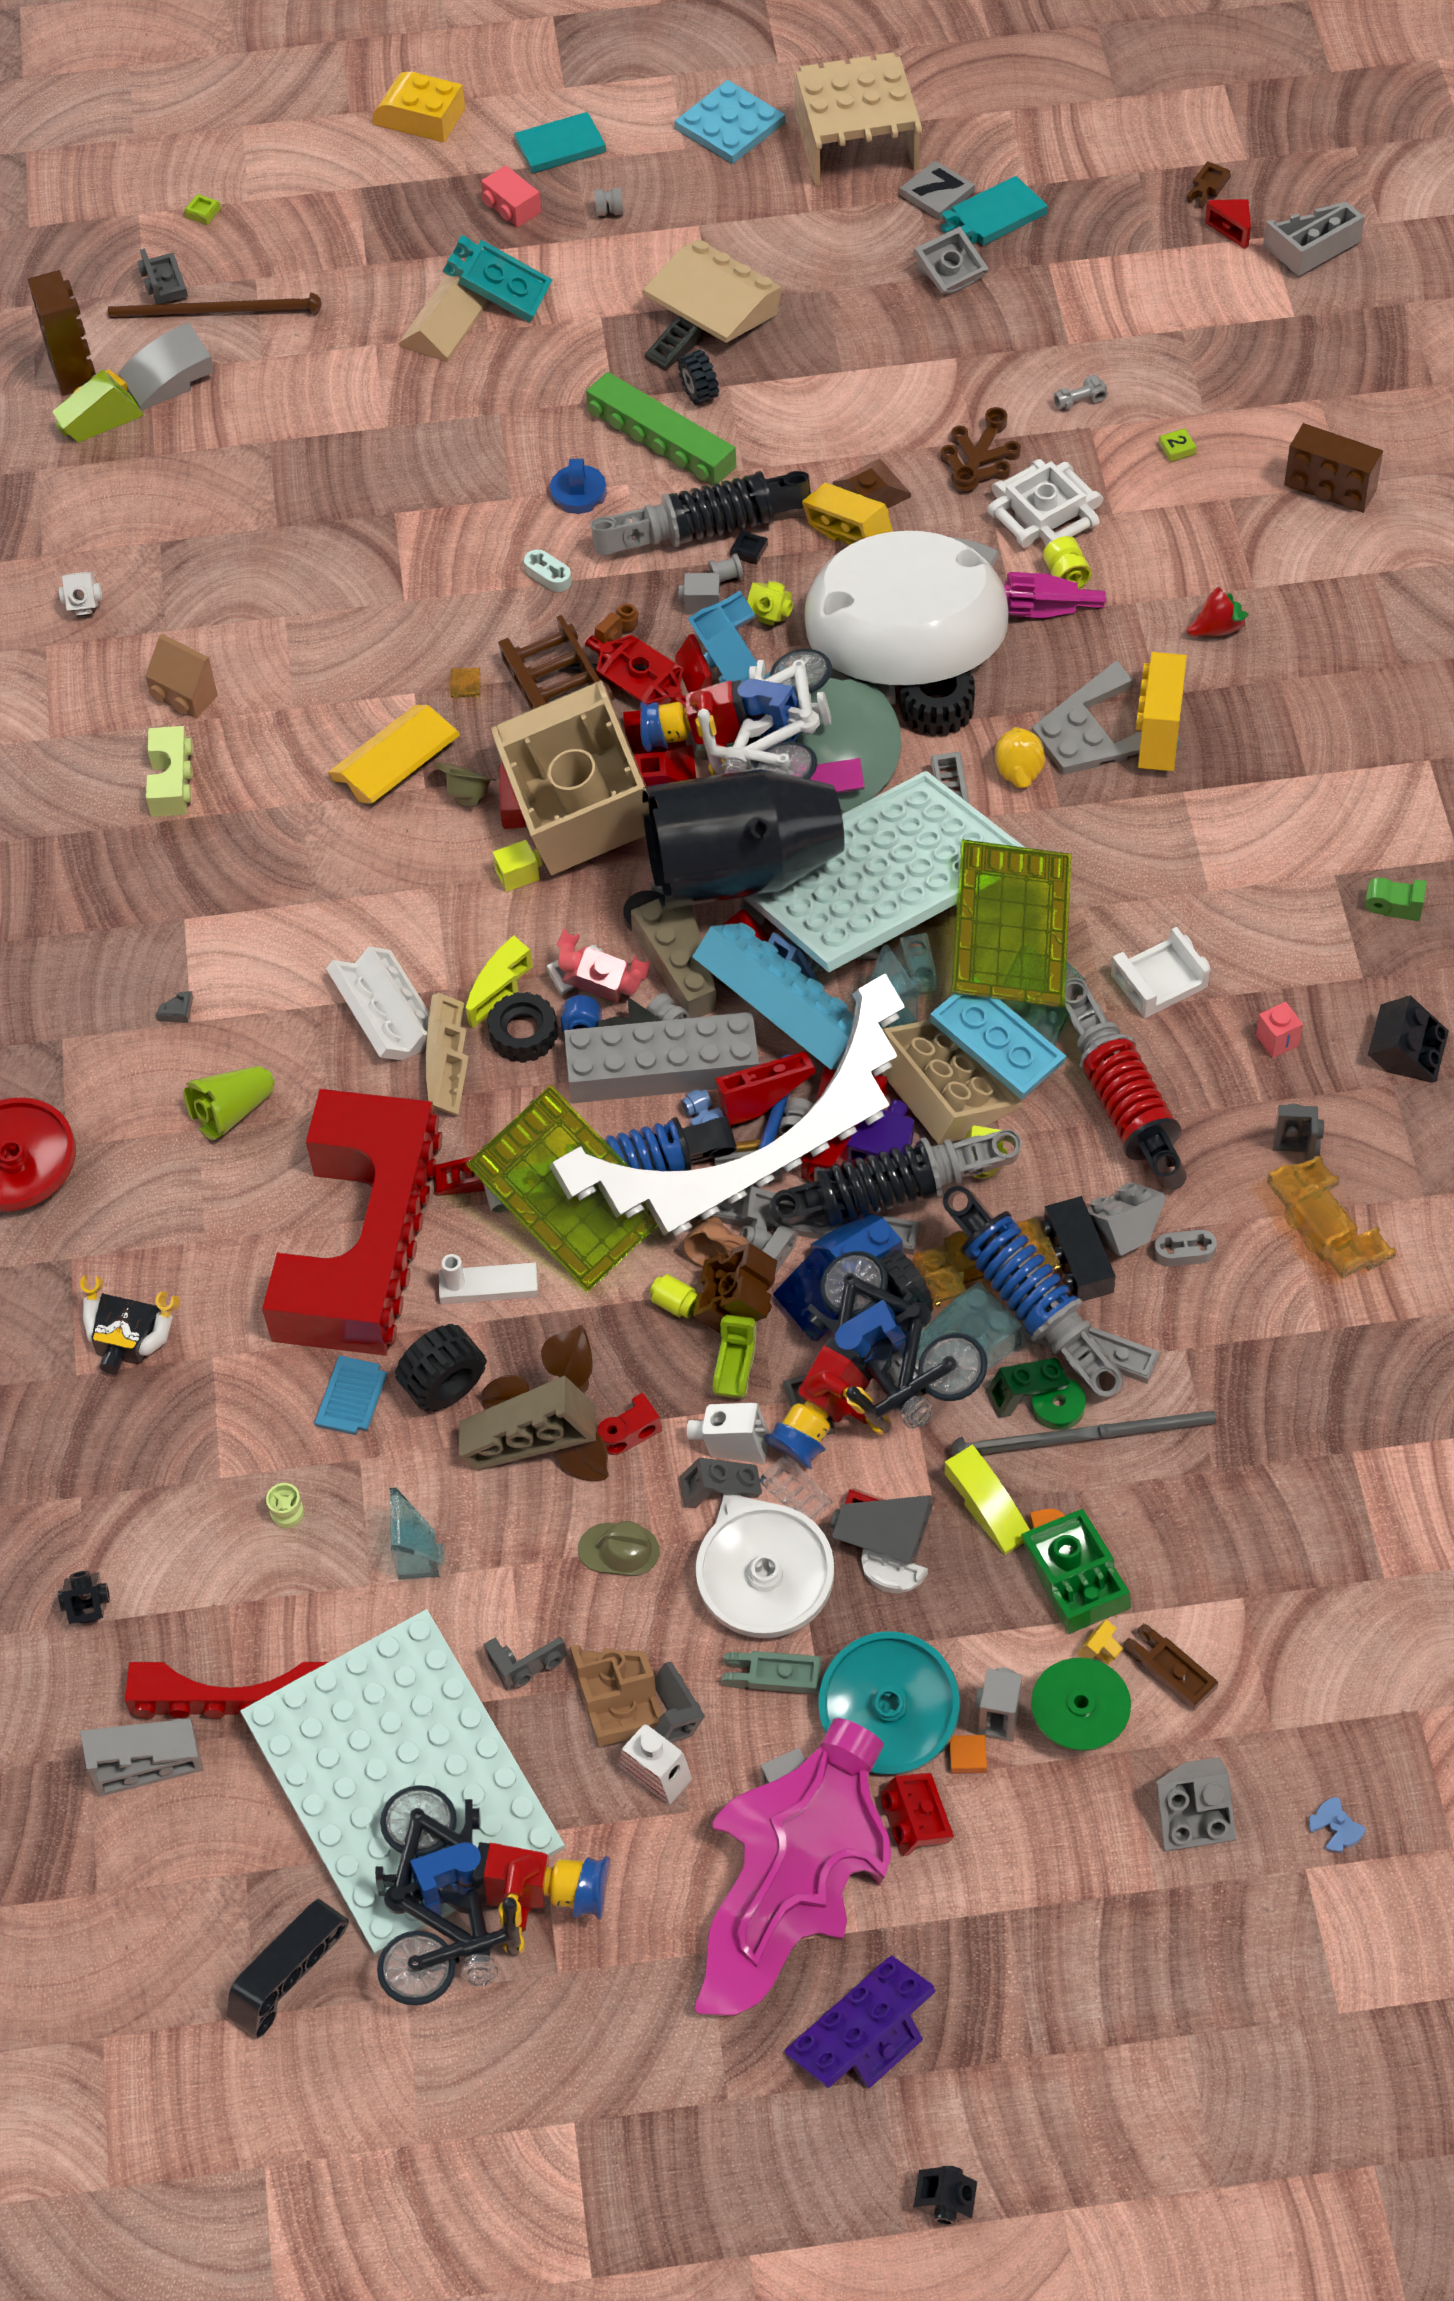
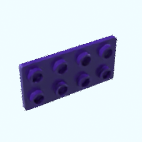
M890 1956L789 2045L784 2052L791 2061L826 2088L831 2087L851 2068L855 2071L860 2082L867 2088H871L923 2040L910 2015L930 1998L936 1990L929 1981L894 1956Z

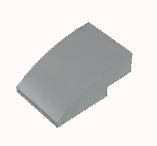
M188 322L149 343L134 355L118 373L119 377L127 383L128 391L140 409L144 410L191 391L190 382L214 373L211 355Z

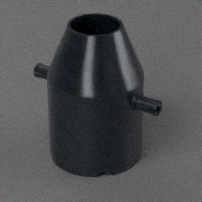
M755 768L645 786L642 789V803L648 802L649 814L643 815L649 861L655 887H662L664 896L658 898L663 910L778 892L844 851L845 837L842 813L836 790L832 784L769 769Z

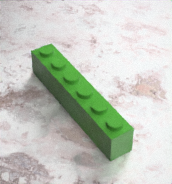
M606 372L586 390L587 409L593 416L603 419L611 424L613 428L623 431L635 441L641 442L653 449L658 455H663L673 461L678 467L685 468L695 474L700 480L706 481L711 485L713 483H720L737 467L736 447L613 374Z

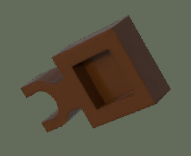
M1207 161L1193 180L1195 188L1191 189L1187 195L1188 203H1192L1195 198L1200 197L1199 207L1203 209L1209 194L1217 197L1231 178L1230 170Z

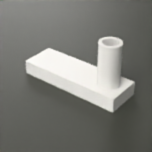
M455 1254L446 1255L442 1259L443 1270H439V1299L441 1304L538 1297L536 1262L462 1268L461 1259Z

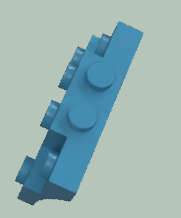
M741 591L717 604L703 608L687 618L707 649L703 653L712 669L717 666L722 673V676L718 678L721 683L731 680H741V682L749 680L750 666H757L755 657L738 632L739 628L757 617ZM787 664L781 665L777 672L788 668ZM770 672L765 675L764 679L770 676Z

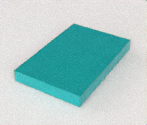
M588 111L514 133L515 141L532 173L606 152V144Z

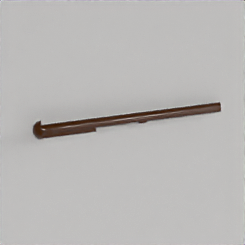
M310 292L309 298L108 306V316L132 317L295 310L302 308L310 309L311 314H314L320 310L322 302L317 294Z

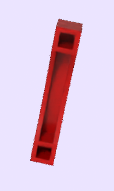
M129 1662L125 1703L130 1715L144 1719L153 1718L155 1715H170L179 1719L187 1718L190 1715H204L214 1719L222 1718L224 1715H239L242 1717L240 1710L328 1662H302L289 1672L270 1681L252 1686L232 1688L210 1686L193 1681L177 1673L164 1662Z

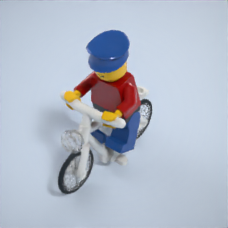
M794 650L783 655L775 662L770 671L769 678L764 680L765 663L764 660H758L757 666H750L749 680L741 682V680L726 681L688 693L686 696V708L680 702L659 705L657 702L648 705L641 702L640 730L642 745L647 752H652L654 748L668 750V743L684 741L688 738L689 732H692L695 743L698 745L704 744L710 762L708 767L711 775L764 768L811 779L817 768L815 752L805 744L795 741L801 732L806 734L815 732L816 728L820 725L818 715H821L824 726L831 725V714L825 692L817 693L818 703H812L811 693L819 690L829 680L832 673L831 661L824 653L818 650ZM753 737H763L747 745L748 740L753 739ZM726 743H734L733 747H726Z

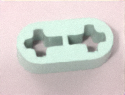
M532 550L525 555L524 566L529 577L554 592H563L569 589L572 579L570 568L543 550Z

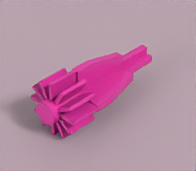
M1009 572L1007 573V580H1005L1004 585L1009 611L1008 616L1047 618L1075 613L1076 606L1104 608L1107 598L1105 597V590L1078 589V583L1044 573Z

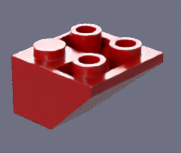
M693 744L669 746L668 750L654 748L652 752H647L645 749L634 750V757L646 786L696 778Z

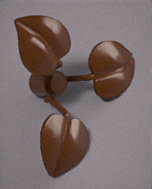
M579 1325L550 1337L542 1346L541 1358L545 1369L551 1375L559 1376V1378L566 1376L581 1392L585 1393L589 1388L593 1361L586 1331L583 1325ZM515 1375L500 1376L492 1380L484 1388L481 1395L483 1405L488 1409L529 1391V1385L523 1378ZM597 1432L596 1441L555 1451L560 1466L576 1478L586 1481H601L609 1477L607 1448L602 1437Z

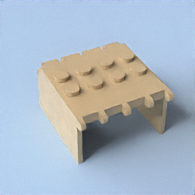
M891 52L875 55V60L872 61L870 56L851 58L849 59V64H845L844 60L823 63V68H819L818 64L799 66V72L794 73L795 116L815 186L820 185V149H822V144L839 142V146H845V140L865 137L866 142H872V136L891 133L892 138H898V132H902L914 171L919 170V145L922 127L900 56L895 57L894 53Z

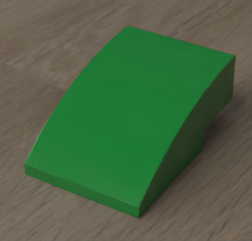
M1083 1508L1021 1534L1040 1582L1068 1634L1131 1608L1130 1591L1114 1567L1112 1554Z

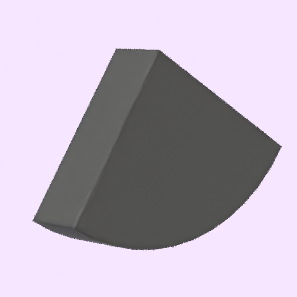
M192 991L180 992L176 994L177 997L162 1003L156 1013L157 1021L188 1023L194 998Z

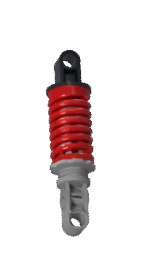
M1071 978L1062 984V1001L1079 1035L1077 1046L1082 1053L1079 1067L1091 1082V1086L1096 1092L1097 1098L1101 1101L1107 1117L1111 1120V1124L1116 1130L1118 1137L1122 1140L1126 1156L1132 1160L1147 1159L1159 1184L1164 1189L1176 1190L1180 1188L1186 1181L1187 1173L1173 1145L1179 1139L1182 1129L1179 1122L1173 1118L1171 1111L1167 1108L1166 1102L1162 1099V1094L1157 1090V1085L1152 1080L1151 1074L1147 1071L1146 1065L1142 1062L1141 1055L1136 1051L1134 1039L1126 1036V1034H1120L1118 1026L1113 1022L1107 1021L1098 1002H1095L1083 980ZM1082 995L1079 999L1072 1001L1076 996ZM1175 1167V1169L1172 1172L1167 1174L1163 1173L1167 1168Z

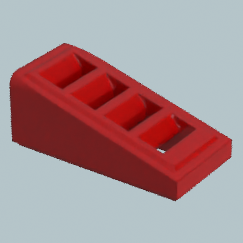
M500 763L499 791L502 827L504 829L526 827L525 819L504 764Z
M476 1155L436 1165V1193L439 1196L485 1191L483 1178L479 1174L477 1177H474V1169L469 1165V1162ZM465 1171V1180H461L460 1172ZM447 1173H452L453 1183H448Z

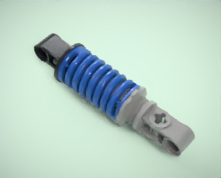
M674 1117L667 1124H664V1127L662 1124L656 1123L652 1130L644 1126L640 1131L636 1129L630 1130L628 1135L620 1132L616 1135V1138L612 1135L606 1136L604 1141L598 1138L625 1167L662 1172L690 1171L691 1163L730 1155L737 1150L730 1121L727 1117L714 1118L705 1123L682 1128L678 1118ZM566 1144L565 1155L570 1153L576 1145ZM582 1145L581 1147H582L590 1156H592V1155L589 1153V1151ZM552 1156L546 1157L544 1163L532 1165V1167L541 1177H544L551 1171L549 1166L557 1159H554ZM530 1166L512 1170L508 1174V1178L523 1194L531 1190L528 1184L529 1180H533L535 1184L540 1181V1177ZM551 1172L545 1181L560 1197L566 1196L553 1172ZM504 1178L515 1189V1192H517L522 1197V1194L507 1180V1178ZM483 1179L491 1212L499 1213L511 1210L504 1200ZM541 1182L527 1195V1198L532 1203L550 1198H555L556 1202L560 1201V1198L545 1182ZM596 1184L594 1186L596 1192H594L593 1195L595 1196L600 1194L601 1196H603L598 1185ZM590 1195L580 1200L579 1203H585V1201L591 1200L593 1197Z
M962 1186L949 1188L943 1196V1206L968 1236V1239L960 1248L962 1255H966L971 1261H976V1269L984 1272V1279L992 1282L993 1290L1000 1292L999 1296L1002 1301H1008V1308L1011 1311H1016L1015 1316L1019 1321H1024V1327L1032 1336L1031 1339L1034 1342L1045 1338L1052 1345L1051 1350L1055 1355L1063 1352L1069 1364L1098 1395L1106 1397L1118 1395L1124 1388V1376L1111 1361L1100 1343L1088 1333L1092 1325L1088 1320L1084 1321L1077 1312L1082 1306L1083 1301L1077 1298V1296L1068 1297L1066 1295L1069 1293L1068 1285L1063 1284L1057 1288L1055 1287L1060 1282L1061 1277L1056 1273L1047 1277L1052 1273L1053 1268L1050 1264L1040 1267L1045 1261L1042 1254H1037L1032 1258L1037 1251L1035 1245L1030 1244L1023 1248L1029 1239L1024 1234L1020 1235L1021 1228L1011 1218L1012 1215L1009 1211L993 1217L971 1190ZM964 1193L968 1199L967 1206L961 1211H956L953 1207V1199L957 1194ZM1105 1372H1111L1116 1379V1384L1110 1391H1104L1099 1384L1100 1377Z

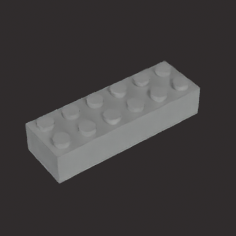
M753 1012L564 1030L571 1103L684 1093L696 1089L700 1091L703 1089L715 1090L717 1089L715 1078L759 1065Z

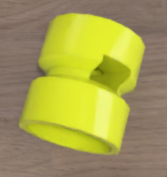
M1070 536L1059 537L1051 541L1043 550V558L1052 576L1078 583V589L1088 583L1092 576V571L1075 538Z

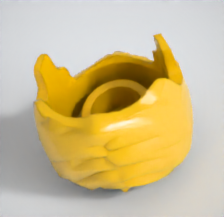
M1014 727L1004 733L997 741L995 748L997 769L1006 781H1010L1016 787L1026 788L1031 786V783L1041 773L1045 765L1044 747L1041 740L1034 733L1018 727Z

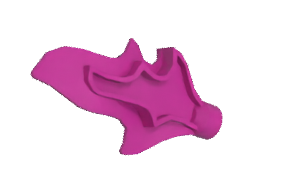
M834 1718L820 1747L797 1769L771 1783L733 1798L713 1820V1830L728 1833L744 1845V1867L715 1914L708 1933L705 1979L694 2004V2011L698 2015L736 2016L759 2004L774 1985L791 1949L801 1938L822 1934L844 1939L847 1917L842 1893L850 1874L861 1871L867 1872L879 1885L885 1878L892 1857L890 1840L871 1799L868 1784V1775L872 1771L884 1747V1743L868 1729L846 1719Z

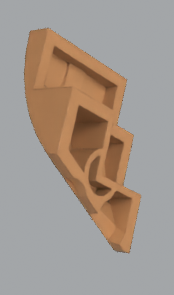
M580 1645L570 1646L578 1683L598 1747L629 1740L644 1724L655 1730L663 1712L656 1696L655 1677L645 1652L632 1650L622 1652L612 1648H604L603 1652L584 1651Z

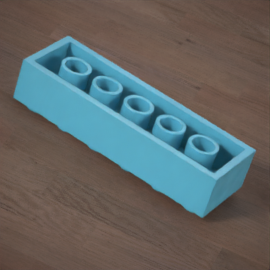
M744 923L711 926L692 957L829 1069H837L845 1053L854 1020V1015L847 1010V1004L823 991L825 988L820 982L807 978L800 972L801 968L799 965L782 958L777 954L778 949L771 943L761 941L756 937L754 929Z

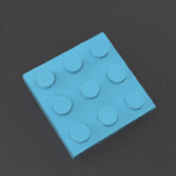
M726 80L674 122L676 130L731 164H734L785 124L786 115L731 81Z

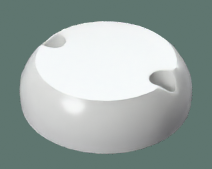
M895 531L859 540L835 554L824 565L807 594L805 627L812 649L824 653L830 659L833 669L845 675L873 683L915 685L955 677L987 660L1004 640L1008 627L1009 611L1006 590L1001 579L990 563L973 548L941 534L923 531Z

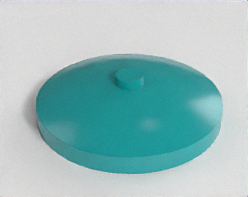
M884 1631L858 1638L835 1656L822 1679L818 1706L825 1734L834 1718H842L859 1724L874 1733L884 1743V1747L871 1772L882 1775H899L924 1767L943 1752L957 1728L961 1710V1698L954 1672L945 1658L934 1647L910 1634Z

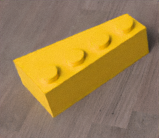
M1151 652L1150 663H1144L1136 731H1142L1138 768L1174 771L1187 655Z

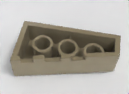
M656 899L631 910L632 932L677 1005L689 1013V1018L702 1017L715 1011L716 988L712 974L692 957L702 941L692 906L663 910L659 899Z
M566 1376L459 1421V1457L475 1471L596 1441L595 1404Z

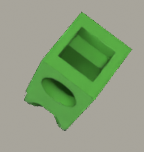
M1374 878L1369 881L1367 886L1365 907L1370 912L1382 914L1383 916L1420 921L1427 881L1414 879V884L1392 882L1386 878Z

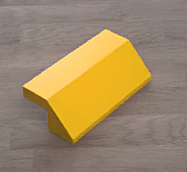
M414 705L329 770L328 774L333 782L347 783L359 803L373 804L459 737L460 734L429 705Z

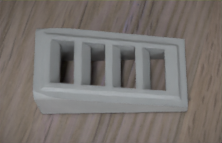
M961 752L932 755L930 759L932 775L940 782L941 779L957 777L958 781L943 784L948 788L959 787L960 791L954 793L969 803ZM954 767L956 769V771L940 773L939 771L941 769Z

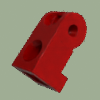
M643 1392L632 1398L633 1408L620 1414L618 1417H609L600 1422L598 1434L606 1445L607 1454L619 1455L662 1431L660 1416Z

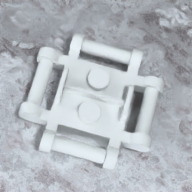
M1037 459L1030 463V467L1005 481L999 480L992 484V491L998 499L991 502L987 512L994 519L998 518L1017 537V542L1023 548L1029 547L1038 537H1041L1047 546L1051 541L1059 537H1072L1087 528L1092 529L1098 526L1100 523L1099 518L1093 510L1102 504L1104 498L1098 491L1090 489L1073 472L1074 468L1068 462H1063L1056 466L1052 461L1045 464L1041 459ZM1011 507L1015 511V519L1006 509ZM1077 515L1081 517L1080 520L1056 533L1053 531L1054 528Z

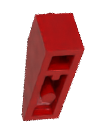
M803 1051L715 1078L721 1110L724 1116L729 1118L730 1125L746 1123L750 1119L760 1117L813 1075L815 1067L807 1053Z

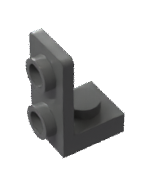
M699 1457L679 1477L684 1507L697 1508L712 1492L756 1498L762 1494L758 1467L753 1464Z
M496 1637L483 1644L488 1662L507 1691L515 1686L521 1687L532 1680L534 1675L544 1669L550 1670L557 1667L567 1656L565 1642L561 1637L519 1661H516L514 1654L507 1645L502 1648Z
M664 1663L655 1677V1687L668 1711L660 1717V1722L655 1731L669 1742H674L692 1737L705 1715L673 1663Z

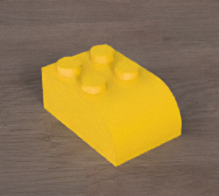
M402 72L395 78L375 109L372 117L373 125L444 143L466 109L463 84L416 72Z

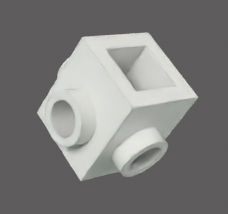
M94 571L65 574L62 576L63 587H59L61 604H66L67 611L74 610L75 615L92 613V608L99 606L98 601L102 600L100 583H95ZM78 589L83 591L84 598L78 596Z

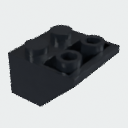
M1411 995L1380 1005L1368 1056L1388 1073L1430 1083L1436 1082L1449 1030Z

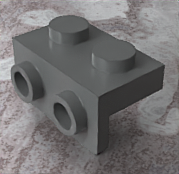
M145 248L140 249L142 260L137 261L141 276H147L144 279L148 295L153 294L156 304L188 297L174 253L148 259Z
M1299 1104L1279 1105L1273 1135V1151L1305 1152V1167H1312L1314 1156H1320L1321 1139H1323L1324 1120L1318 1119V1106H1301Z

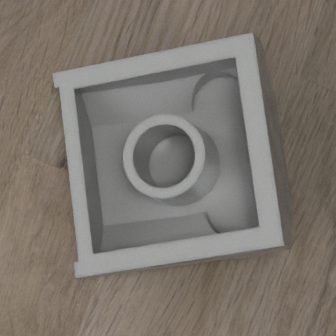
M961 227L915 248L913 253L917 259L916 266L918 271L924 276L929 277L942 294H954L974 284L989 271V268Z

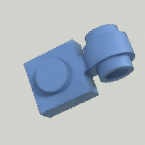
M705 1089L691 1091L685 1095L686 1098L681 1100L686 1114L689 1117L695 1116V1118L690 1119V1126L705 1123L714 1118L724 1117L719 1107L708 1111V1108L713 1105Z

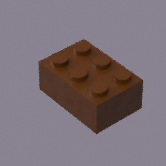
M1303 423L1289 446L1284 485L1364 513L1377 490L1383 450Z

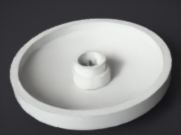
M754 1504L727 1514L709 1530L701 1543L696 1560L698 1589L706 1608L722 1625L734 1632L749 1637L774 1638L801 1629L821 1612L829 1599L834 1583V1559L825 1534L808 1516L784 1505Z

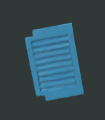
M339 1355L314 1422L315 1426L357 1435L358 1430L367 1431L388 1373L380 1370V1364Z

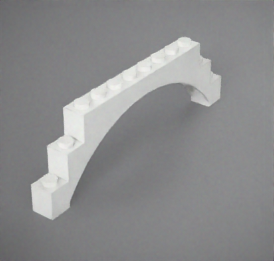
M884 974L852 994L856 1000L853 1026L845 1053L835 1075L822 1096L808 1113L781 1137L764 1148L740 1159L714 1167L690 1171L662 1172L625 1167L585 1154L580 1146L552 1162L549 1166L568 1200L577 1196L580 1201L596 1192L594 1186L597 1184L616 1218L625 1214L627 1219L644 1210L642 1203L645 1202L663 1235L665 1236L673 1232L674 1236H677L692 1227L689 1223L692 1219L700 1215L702 1220H705L719 1212L718 1204L727 1199L730 1204H733L747 1195L745 1189L751 1185L756 1184L758 1188H761L775 1179L772 1173L781 1168L787 1173L802 1164L800 1157L811 1152L814 1157L830 1148L827 1142L838 1136L839 1140L842 1141L857 1132L854 1127L865 1120L867 1125H870L884 1117L882 1110L888 1107L889 1103L871 1072L876 1077L892 1067L890 1061L897 1057V1054L879 1023L884 1028L898 1020L899 1016L897 1013L905 1007L887 975Z

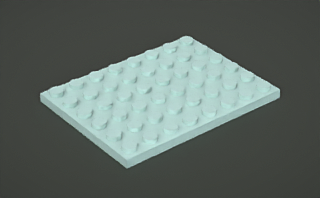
M924 771L842 814L845 846L841 854L781 891L742 898L827 972H831L959 903L964 843L1030 851L933 775ZM980 872L981 874H986V875L1001 876V875H998V874H990V873ZM976 875L975 894L977 893V882H978V876H977V875ZM981 875L979 877V892L1001 879Z
M427 1609L240 1710L242 1717L375 1957L380 1955L385 1946L398 1935L410 1931H422L429 1927L406 1912L403 1914L391 1913L386 1908L384 1896L378 1895L375 1867L383 1866L385 1875L397 1874L401 1853L391 1848L385 1841L380 1827L382 1810L387 1801L398 1791L410 1786L423 1785L436 1788L446 1794L456 1810L457 1822L455 1832L458 1834L461 1833L465 1824V1799H472L473 1808H480V1830H473V1845L477 1848L479 1842L497 1843L543 1852L549 1858L565 1849V1844ZM413 1793L398 1800L391 1808L388 1816V1829L394 1840L404 1846L410 1822V1813L415 1808L422 1809L425 1814L448 1827L449 1813L440 1799L427 1793ZM423 1835L420 1849L432 1846L435 1842ZM447 1903L440 1905L443 1918L456 1911Z

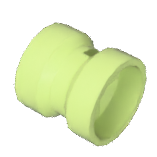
M280 1483L268 1491L266 1502L274 1524L281 1528H292L298 1525L303 1519L304 1507L297 1488L289 1483Z

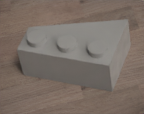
M1348 202L1315 209L1314 214L1300 217L1299 213L1290 215V220L1278 223L1275 220L1266 221L1263 246L1299 277L1361 242L1365 217Z
M191 1718L80 1731L86 1768L99 1797L204 1770L197 1734Z

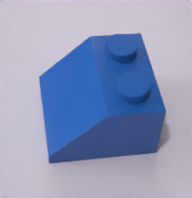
M859 1214L856 1219L849 1220L811 1243V1248L828 1267L837 1257L852 1251L867 1252L878 1259L893 1250H899L902 1253L903 1240L883 1217L873 1214L867 1216ZM863 1258L848 1259L840 1263L832 1271V1274L843 1287L845 1284L843 1281L844 1276L848 1273H853L856 1277L868 1282L872 1279V1273L870 1272L872 1262Z

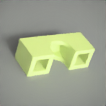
M184 726L148 728V755L152 770H166L160 774L147 775L146 800L151 817L186 815L187 802H192L191 785L188 784V779L193 778L192 763L188 761V756L193 755L192 738H187Z

